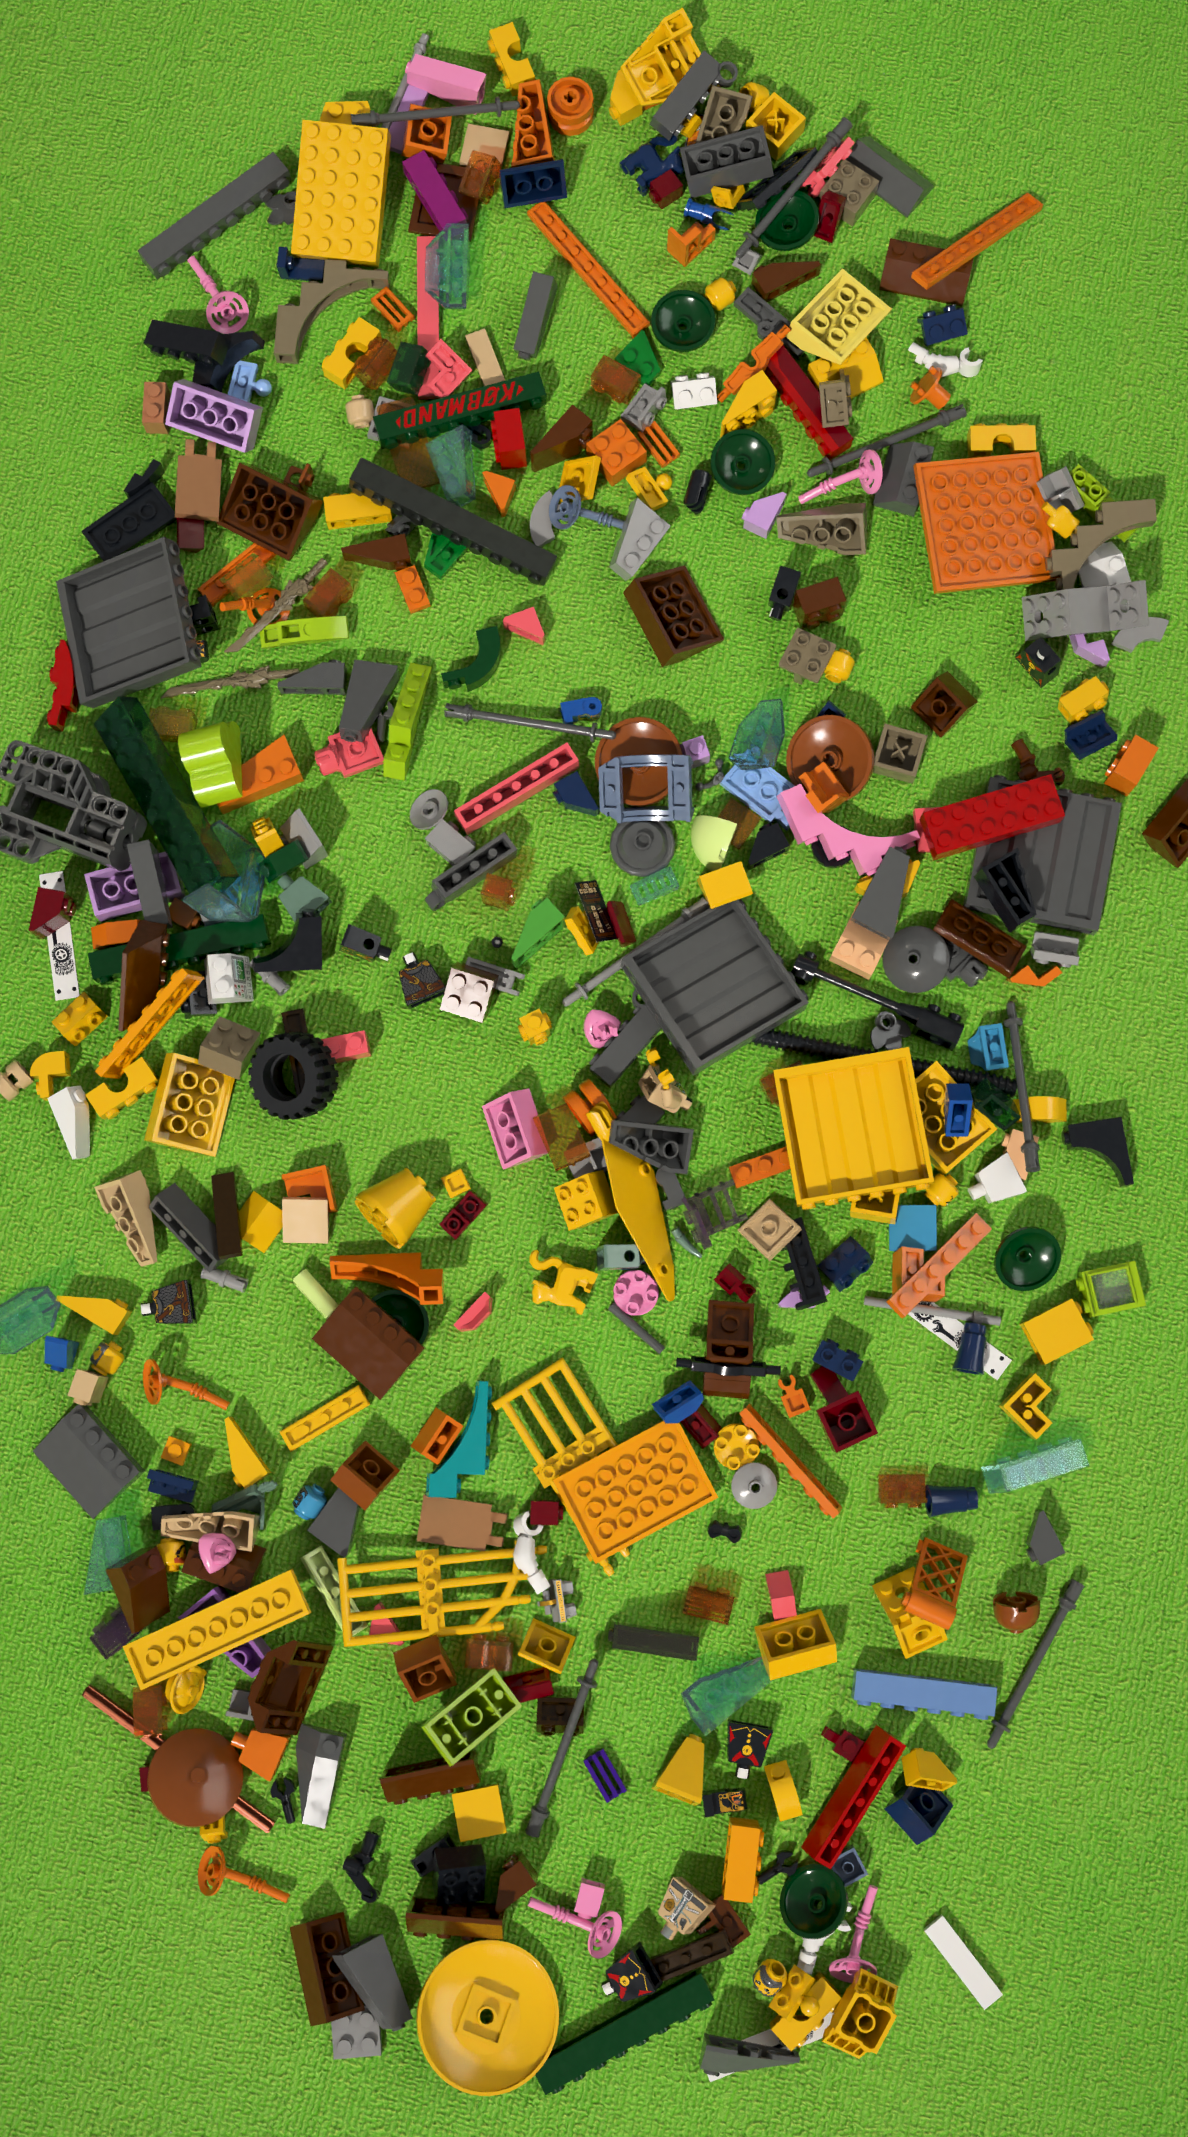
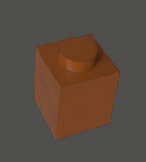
M177 898L173 899L169 907L172 923L187 931L194 928L197 929L202 921L199 909Z

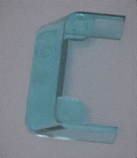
M219 820L195 836V838L211 849V863L222 872L219 891L207 883L183 897V902L210 921L250 922L259 915L265 880L259 863L265 859V856L259 848L222 820Z

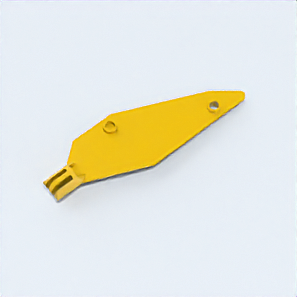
M601 1101L586 1116L597 1136L602 1141L615 1207L666 1300L671 1302L675 1299L674 1264L654 1170L651 1164L608 1143L611 1122L615 1119L606 1103Z

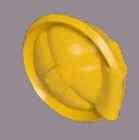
M200 1666L191 1667L169 1677L165 1688L166 1698L170 1701L173 1711L177 1714H185L192 1710L202 1696L204 1677L207 1671Z

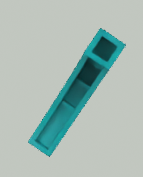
M476 1381L471 1413L462 1435L446 1459L432 1473H427V1497L457 1498V1493H460L461 1479H457V1474L485 1475V1470L489 1469V1456H486V1447L490 1445V1433H487V1423L491 1421V1410L487 1409L488 1400H491L492 1387L488 1386V1381Z

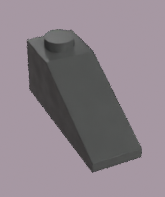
M339 660L322 662L278 682V689L281 694L346 695L347 669L345 663H341Z

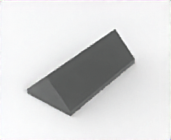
M870 136L857 139L851 154L846 158L847 161L879 180L877 195L907 218L934 188L932 183Z

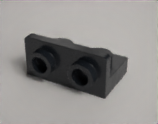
M205 970L196 971L204 979L181 1005V1011L185 1014V1019H190L193 1016H215L217 1014L216 1004H208Z

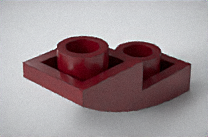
M470 1190L458 1205L449 1212L439 1226L457 1240L488 1204L473 1190Z

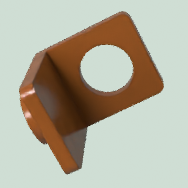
M307 463L304 470L291 466L284 481L306 492L314 481L311 465ZM292 475H301L298 481L299 484L291 482Z

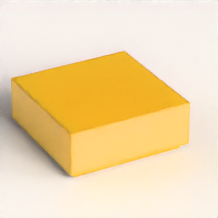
M461 1168L441 1178L451 1199L471 1190Z

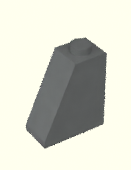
M338 1488L307 1531L343 1558H346L350 1554L360 1506Z

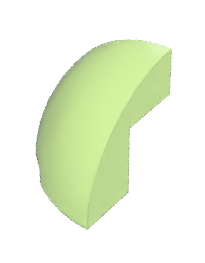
M700 815L696 816L692 823V847L699 861L710 871H715L722 868L729 845L736 831L737 823L718 817Z

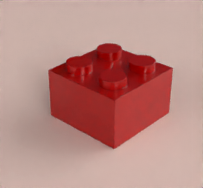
M520 409L494 411V420H490L496 463H501V470L527 467Z

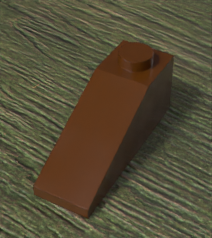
M819 261L762 265L753 272L751 284L757 294L763 300L769 302L819 276L821 264Z
M405 534L341 548L344 560L396 571L412 566Z

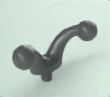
M721 758L715 761L718 773L707 784L697 783L695 786L697 791L712 788L722 782L724 778L722 765L724 762Z

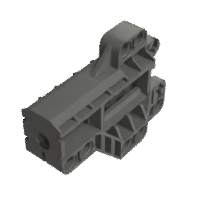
M19 740L12 741L8 745L0 763V778L16 787L8 807L0 806V851L20 861L34 864L39 861L41 856L63 849L118 871L128 869L131 862L127 844L139 842V838L143 837L147 827L145 817L125 803L113 799L109 782L100 775L90 772L89 767L79 760L52 750H44ZM22 746V754L18 757H15V749L17 747ZM38 757L37 763L34 764L32 759ZM11 769L13 770L11 774H10V773H8V774L6 773L7 770H11ZM41 800L74 811L65 832L33 820Z

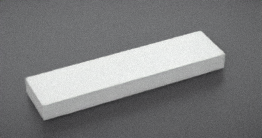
M942 1914L923 1929L984 2010L1003 1995Z

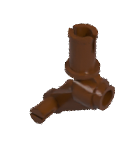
M1019 739L1011 745L1020 760V770L1017 772L1020 780L1030 781L1051 774L1053 781L1057 785L1063 784L1065 773L1061 768H1055L1051 771H1038L1035 766L1036 756L1030 752L1024 739Z

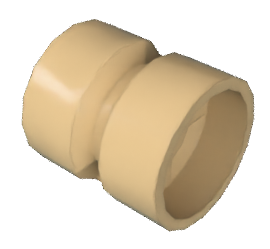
M16 1059L5 1067L6 1072H0V1093L9 1102L19 1095V1089H26L34 1082L29 1072ZM12 1075L18 1080L16 1083L10 1078Z

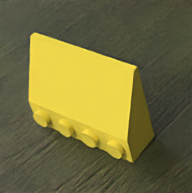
M842 268L791 321L789 326L791 331L785 337L801 350L841 365L891 312L892 308Z

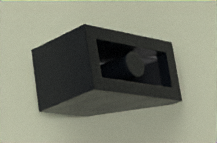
M768 823L759 828L748 861V870L789 850L790 845L778 823L773 825Z

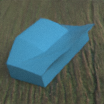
M1002 1023L979 1026L977 1033L967 1040L971 1064L980 1066L985 1071L1009 1068Z

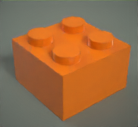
M410 104L408 111L431 108ZM452 116L406 121L401 156L410 158L425 150L428 157H433L435 163L443 164L448 151Z
M621 419L586 443L587 456L597 455L601 458L599 471L612 487L647 461V451Z
M1135 735L1131 741L1127 739L1117 752L1113 763L1110 764L1104 775L1107 776L1104 784L1127 797L1138 784L1159 748L1138 735Z

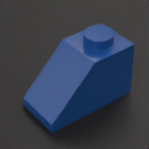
M946 1084L944 1100L945 1137H968L973 1102L969 1084Z
M46 1336L44 1363L50 1364V1369L64 1372L65 1368L72 1369L79 1342L60 1337Z

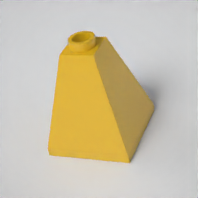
M689 1734V1737L682 1741L659 1774L651 1789L694 1806L701 1804L704 1767L703 1738Z

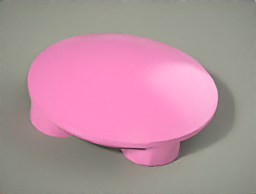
M631 1270L622 1274L617 1279L613 1288L615 1303L626 1314L638 1316L646 1314L653 1309L658 1300L659 1290L656 1281L650 1274L641 1270Z

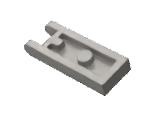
M471 957L467 958L465 965L499 975L496 990L519 996L520 992L513 990L512 986L515 977L524 979V974Z

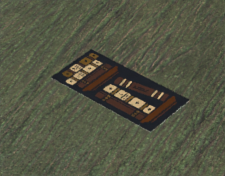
M597 881L575 882L596 942L617 939Z

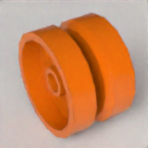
M565 77L554 82L547 95L549 123L555 131L562 135L574 136L585 132L592 124L594 117L592 89L588 83L576 77Z
M587 1078L579 1084V1091L584 1099L573 1090L565 1094L563 1099L585 1131L592 1137L596 1132L586 1114L597 1103L605 1102L613 1118L617 1119V1116L604 1094Z

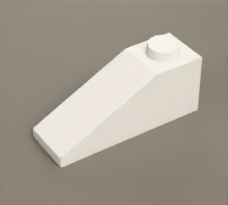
M81 1086L66 1087L47 1098L72 1160L90 1156L89 1104Z

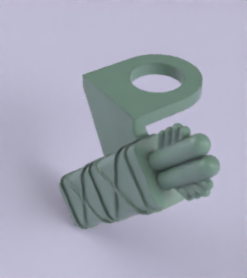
M271 1480L269 1482L265 1481L259 1484V1486L256 1484L251 1485L212 1505V1512L238 1511L243 1508L258 1513L260 1516L259 1529L263 1530L265 1499L263 1498H265V1492L276 1489L278 1484Z

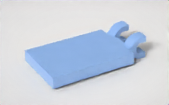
M747 750L724 776L720 785L768 823L772 824L776 820L787 831L790 826L776 796L794 787V785L750 750Z

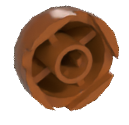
M1015 1591L1017 1596L1006 1597L1007 1592L996 1594L993 1597L994 1616L1000 1625L1009 1629L1011 1633L1019 1634L1036 1624L1040 1615V1600H1038L1036 1595Z

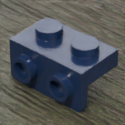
M956 304L945 306L943 311L938 313L935 310L922 313L923 317L917 318L918 323H921L924 344L926 346L968 334L963 308L956 307Z
M1103 710L1089 715L1087 718L1070 725L1064 730L1065 744L1078 760L1117 741V734L1105 721Z
M850 1236L818 1264L817 1267L835 1285L836 1289L841 1292L843 1289L851 1286L861 1273H865L873 1264L869 1253Z
M828 1338L826 1341L820 1340L812 1360L836 1374L854 1381L864 1362L858 1359L860 1355L849 1349L846 1352L839 1349V1344Z

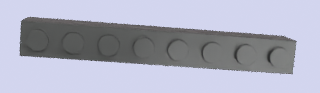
M272 152L141 247L138 253L142 262L156 279L167 275L176 265L185 262L191 254L200 251L212 239L218 238L228 227L236 225L243 216L251 214L261 203L267 202L276 192L285 189L291 182L289 170L276 154Z

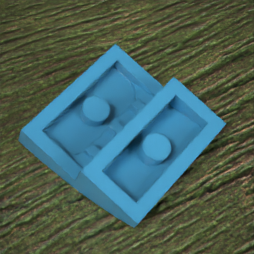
M898 1205L895 1225L889 1224V1251H897L902 1246L924 1249V1251H937L936 1205Z

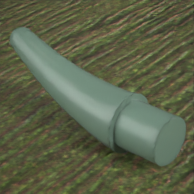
M678 1226L674 1227L671 1233L675 1240L688 1252L698 1258H702V1254L689 1242Z

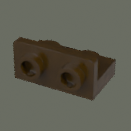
M538 1698L537 1732L545 1736L564 1733L576 1698ZM584 1706L572 1737L583 1734Z

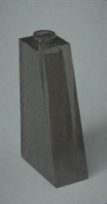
M614 1622V1628L609 1627L608 1642H612V1648L697 1661L699 1635L698 1632Z

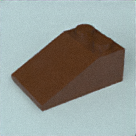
M572 404L530 451L532 471H540L579 455L583 449L586 450V443L593 439L592 419Z
M157 1546L141 1548L105 1569L132 1634H135L170 1612L166 1567Z

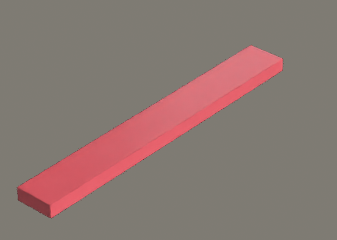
M417 236L418 400L438 399L427 386L440 373V370L426 357V354L439 341L438 236Z

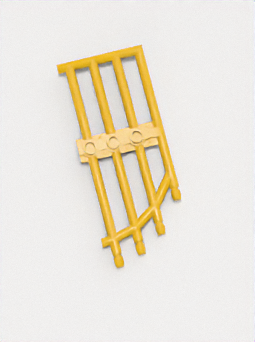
M563 1357L491 1403L496 1411L501 1407L503 1408L538 1464L533 1468L537 1478L544 1489L551 1485L567 1512L568 1510L552 1479L594 1458L608 1447L610 1449L618 1445ZM561 1370L596 1426L595 1429L585 1435L549 1379L551 1375ZM540 1382L577 1439L567 1447L563 1445L529 1390ZM520 1395L526 1401L557 1451L556 1454L545 1460L510 1403ZM628 1547L619 1551L624 1558L630 1555ZM588 1551L585 1555L591 1562L593 1558ZM607 1558L599 1562L608 1576L615 1573Z
M538 1545L535 1547V1554L543 1555L547 1553V1546ZM439 1548L415 1551L416 1558L347 1565V1558H338L344 1647L427 1639L436 1634L438 1637L503 1630V1622L491 1623L489 1621L505 1606L531 1602L530 1595L511 1596L518 1581L527 1580L528 1574H524L521 1569L518 1570L513 1560L512 1572L441 1579L440 1565L513 1558L515 1548L439 1555ZM417 1567L418 1582L349 1589L348 1574ZM507 1582L500 1597L443 1603L442 1589ZM419 1591V1606L352 1613L350 1610V1598ZM489 1608L474 1624L445 1627L444 1612ZM421 1615L422 1629L352 1637L351 1622Z

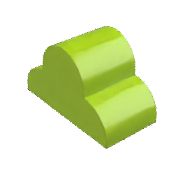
M234 721L227 723L219 722L180 733L178 736L180 756L185 769L190 775L192 791L199 806L203 808L243 797L240 728Z
M493 1668L445 1703L421 1728L451 1767L518 1711L522 1705L495 1668Z

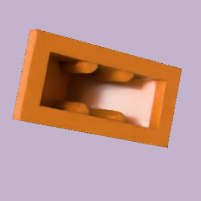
M484 471L482 472L483 481L503 518L507 514L516 490L515 480Z

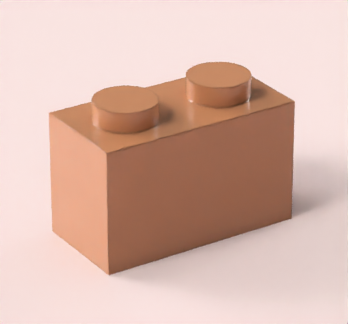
M144 382L142 424L149 434H168L169 426L165 425L171 393L166 382Z

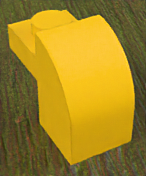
M65 1051L48 1052L42 1054L33 1062L30 1069V1077L35 1080L39 1079V1082H36V1091L41 1099L48 1101L47 1098L54 1095L53 1078L71 1076L70 1054Z
M1033 1096L1028 1098L1031 1122H1067L1066 1099L1051 1096ZM1019 1099L1013 1100V1122L1022 1123Z
M787 1760L764 1766L780 1822L803 1815Z

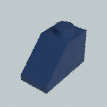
M577 771L554 783L555 791L552 793L558 804L562 803L566 809L592 816L599 814L598 806Z

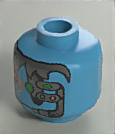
M316 1484L302 1486L293 1500L294 1512L305 1520L317 1518L327 1504L324 1489Z

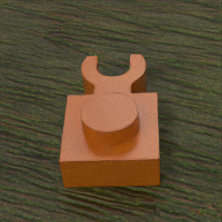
M789 1375L791 1380L789 1386L783 1385L781 1379L778 1380V1386L785 1390L786 1393L780 1396L788 1418L811 1410L803 1389L795 1390L796 1380L793 1375Z

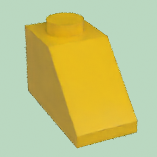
M620 69L617 72L610 96L609 113L612 119L617 120L620 126L642 115L643 106H640Z
M914 1748L910 1750L909 1754L901 1758L906 1786L945 1791L957 1784V1778L934 1752L924 1751L923 1748Z

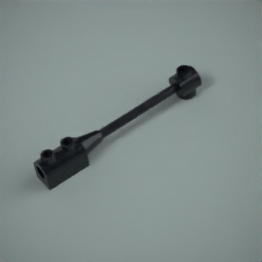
M805 951L804 955L799 953L791 971L796 979L795 983L806 986L812 981L813 977H817L896 1011L898 1015L914 1024L911 1034L950 1051H953L965 1025L960 1022L962 1018L958 1014L949 1013L947 1017L940 1014V1007L934 1004H929L926 1008L924 1006L919 1007L895 1002L818 969L820 962L816 960L817 955L810 951Z

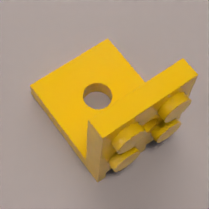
M914 1566L872 1585L893 1626L905 1659L948 1640L944 1628L903 1611L902 1598H898V1595L905 1591H910L915 1572ZM923 1582L918 1583V1588L928 1591Z

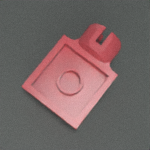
M850 137L842 139L839 147H832L800 186L802 188L806 185H811L807 189V195L812 198L819 196L821 189L826 184L824 179L830 178L838 169L836 165L841 160L844 161L851 154V147L855 142Z
M372 728L363 742H348L341 739L339 732L328 736L329 745L314 752L316 763L324 776L334 772H341L343 777L347 778L382 765L384 761Z

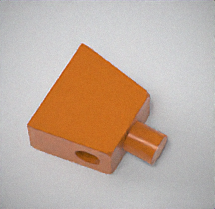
M254 1727L250 1731L249 1736L236 1731L231 1745L242 1749L238 1760L240 1763L270 1782L275 1776L291 1735L260 1733Z

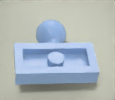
M239 360L235 364L227 395L250 402L253 390L259 396L265 397L271 393L272 386L266 379H259L255 382L258 372L257 364Z

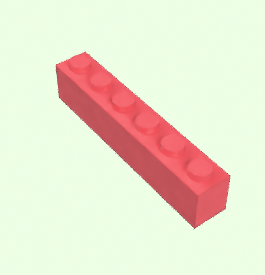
M567 742L455 809V817L466 835H469L579 768V760Z

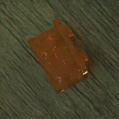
M472 150L458 189L459 193L479 199L483 204L487 205L489 199L494 194V185L496 179L499 178V170H501V163L493 155Z
M878 1474V1503H884V1508H898V1503H907L908 1508H921V1503H927L925 1496V1474Z

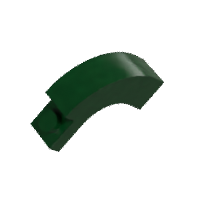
M497 626L476 630L479 644V653L476 660L468 667L441 673L444 688L457 689L462 684H466L467 691L469 692L484 685L494 675L501 658V643Z

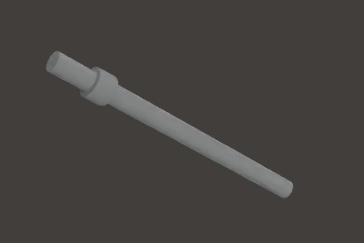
M864 1296L863 1305L892 1309L886 1302L888 1299ZM917 1304L910 1311L971 1321L981 1325L984 1323L1000 1326L1001 1317L986 1315L981 1311L975 1310L973 1312Z

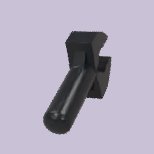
M284 1777L285 1792L283 1793V1791L279 1790L277 1779L274 1781L270 1792L272 1798L277 1797L281 1800L286 1823L291 1824L295 1822V1816L290 1795L296 1791L292 1780Z
M781 1850L776 1853V1864L757 1876L759 1884L762 1885L780 1872L787 1873L789 1877L796 1872L798 1860L791 1863V1865H783L784 1860L792 1856L793 1852Z

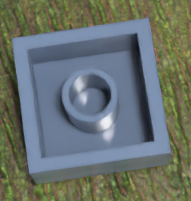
M853 1844L843 1849L832 1867V1870L843 1880L845 1887L868 1875Z

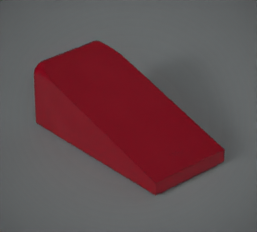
M826 191L822 196L819 207V225L814 234L815 237L833 243L845 206V196L832 191Z

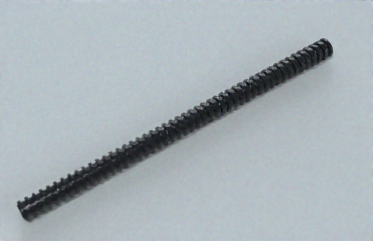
M775 1029L752 1041L756 1046L761 1044V1047L767 1045L768 1048L775 1047L776 1050L778 1048H782V1051L787 1049L790 1053L792 1051H795L796 1054L801 1052L802 1055L809 1054L810 1057L816 1055V1058L821 1056L825 1060L826 1058L834 1060L878 1052V1050L871 1051V1048L864 1050V1047H861L859 1049L856 1045L851 1047L850 1044H847V1046L844 1043L837 1044L836 1041L830 1043V1040H826L825 1042L822 1038L816 1040V1037L810 1039L807 1035L802 1037V1034L796 1036L795 1033H792L791 1035L787 1031L782 1033V1030L776 1032ZM911 1057L915 1078L921 1075L934 1062L930 1061L928 1063L924 1059L920 1061L919 1058L913 1060V1057ZM947 1064L941 1065L957 1084H969L970 1089L973 1087L976 1091L981 1089L982 1092L987 1090L988 1093L992 1094L995 1092L996 1095L1002 1093V1096L1009 1095L1010 1098H1013L1016 1094V1078L1011 1080L1008 1076L1003 1078L1002 1075L997 1077L996 1074L989 1075L988 1072L982 1074V1071L977 1073L973 1069L968 1071V1068L962 1070L959 1066L954 1068V1065L950 1067Z

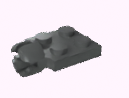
M941 936L946 942L950 953V965L945 977L950 982L955 978H960L969 987L978 984L977 981L979 979L982 980L988 972V967L973 955Z

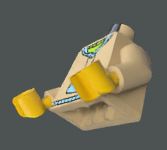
M656 1047L647 1050L646 1056L650 1065L638 1082L647 1101L671 1113H676L679 1108L685 1111L688 1110L692 1105V1099L687 1096L682 1085L674 1080L668 1069L663 1072L660 1071L659 1064L655 1063V1061L661 1059Z

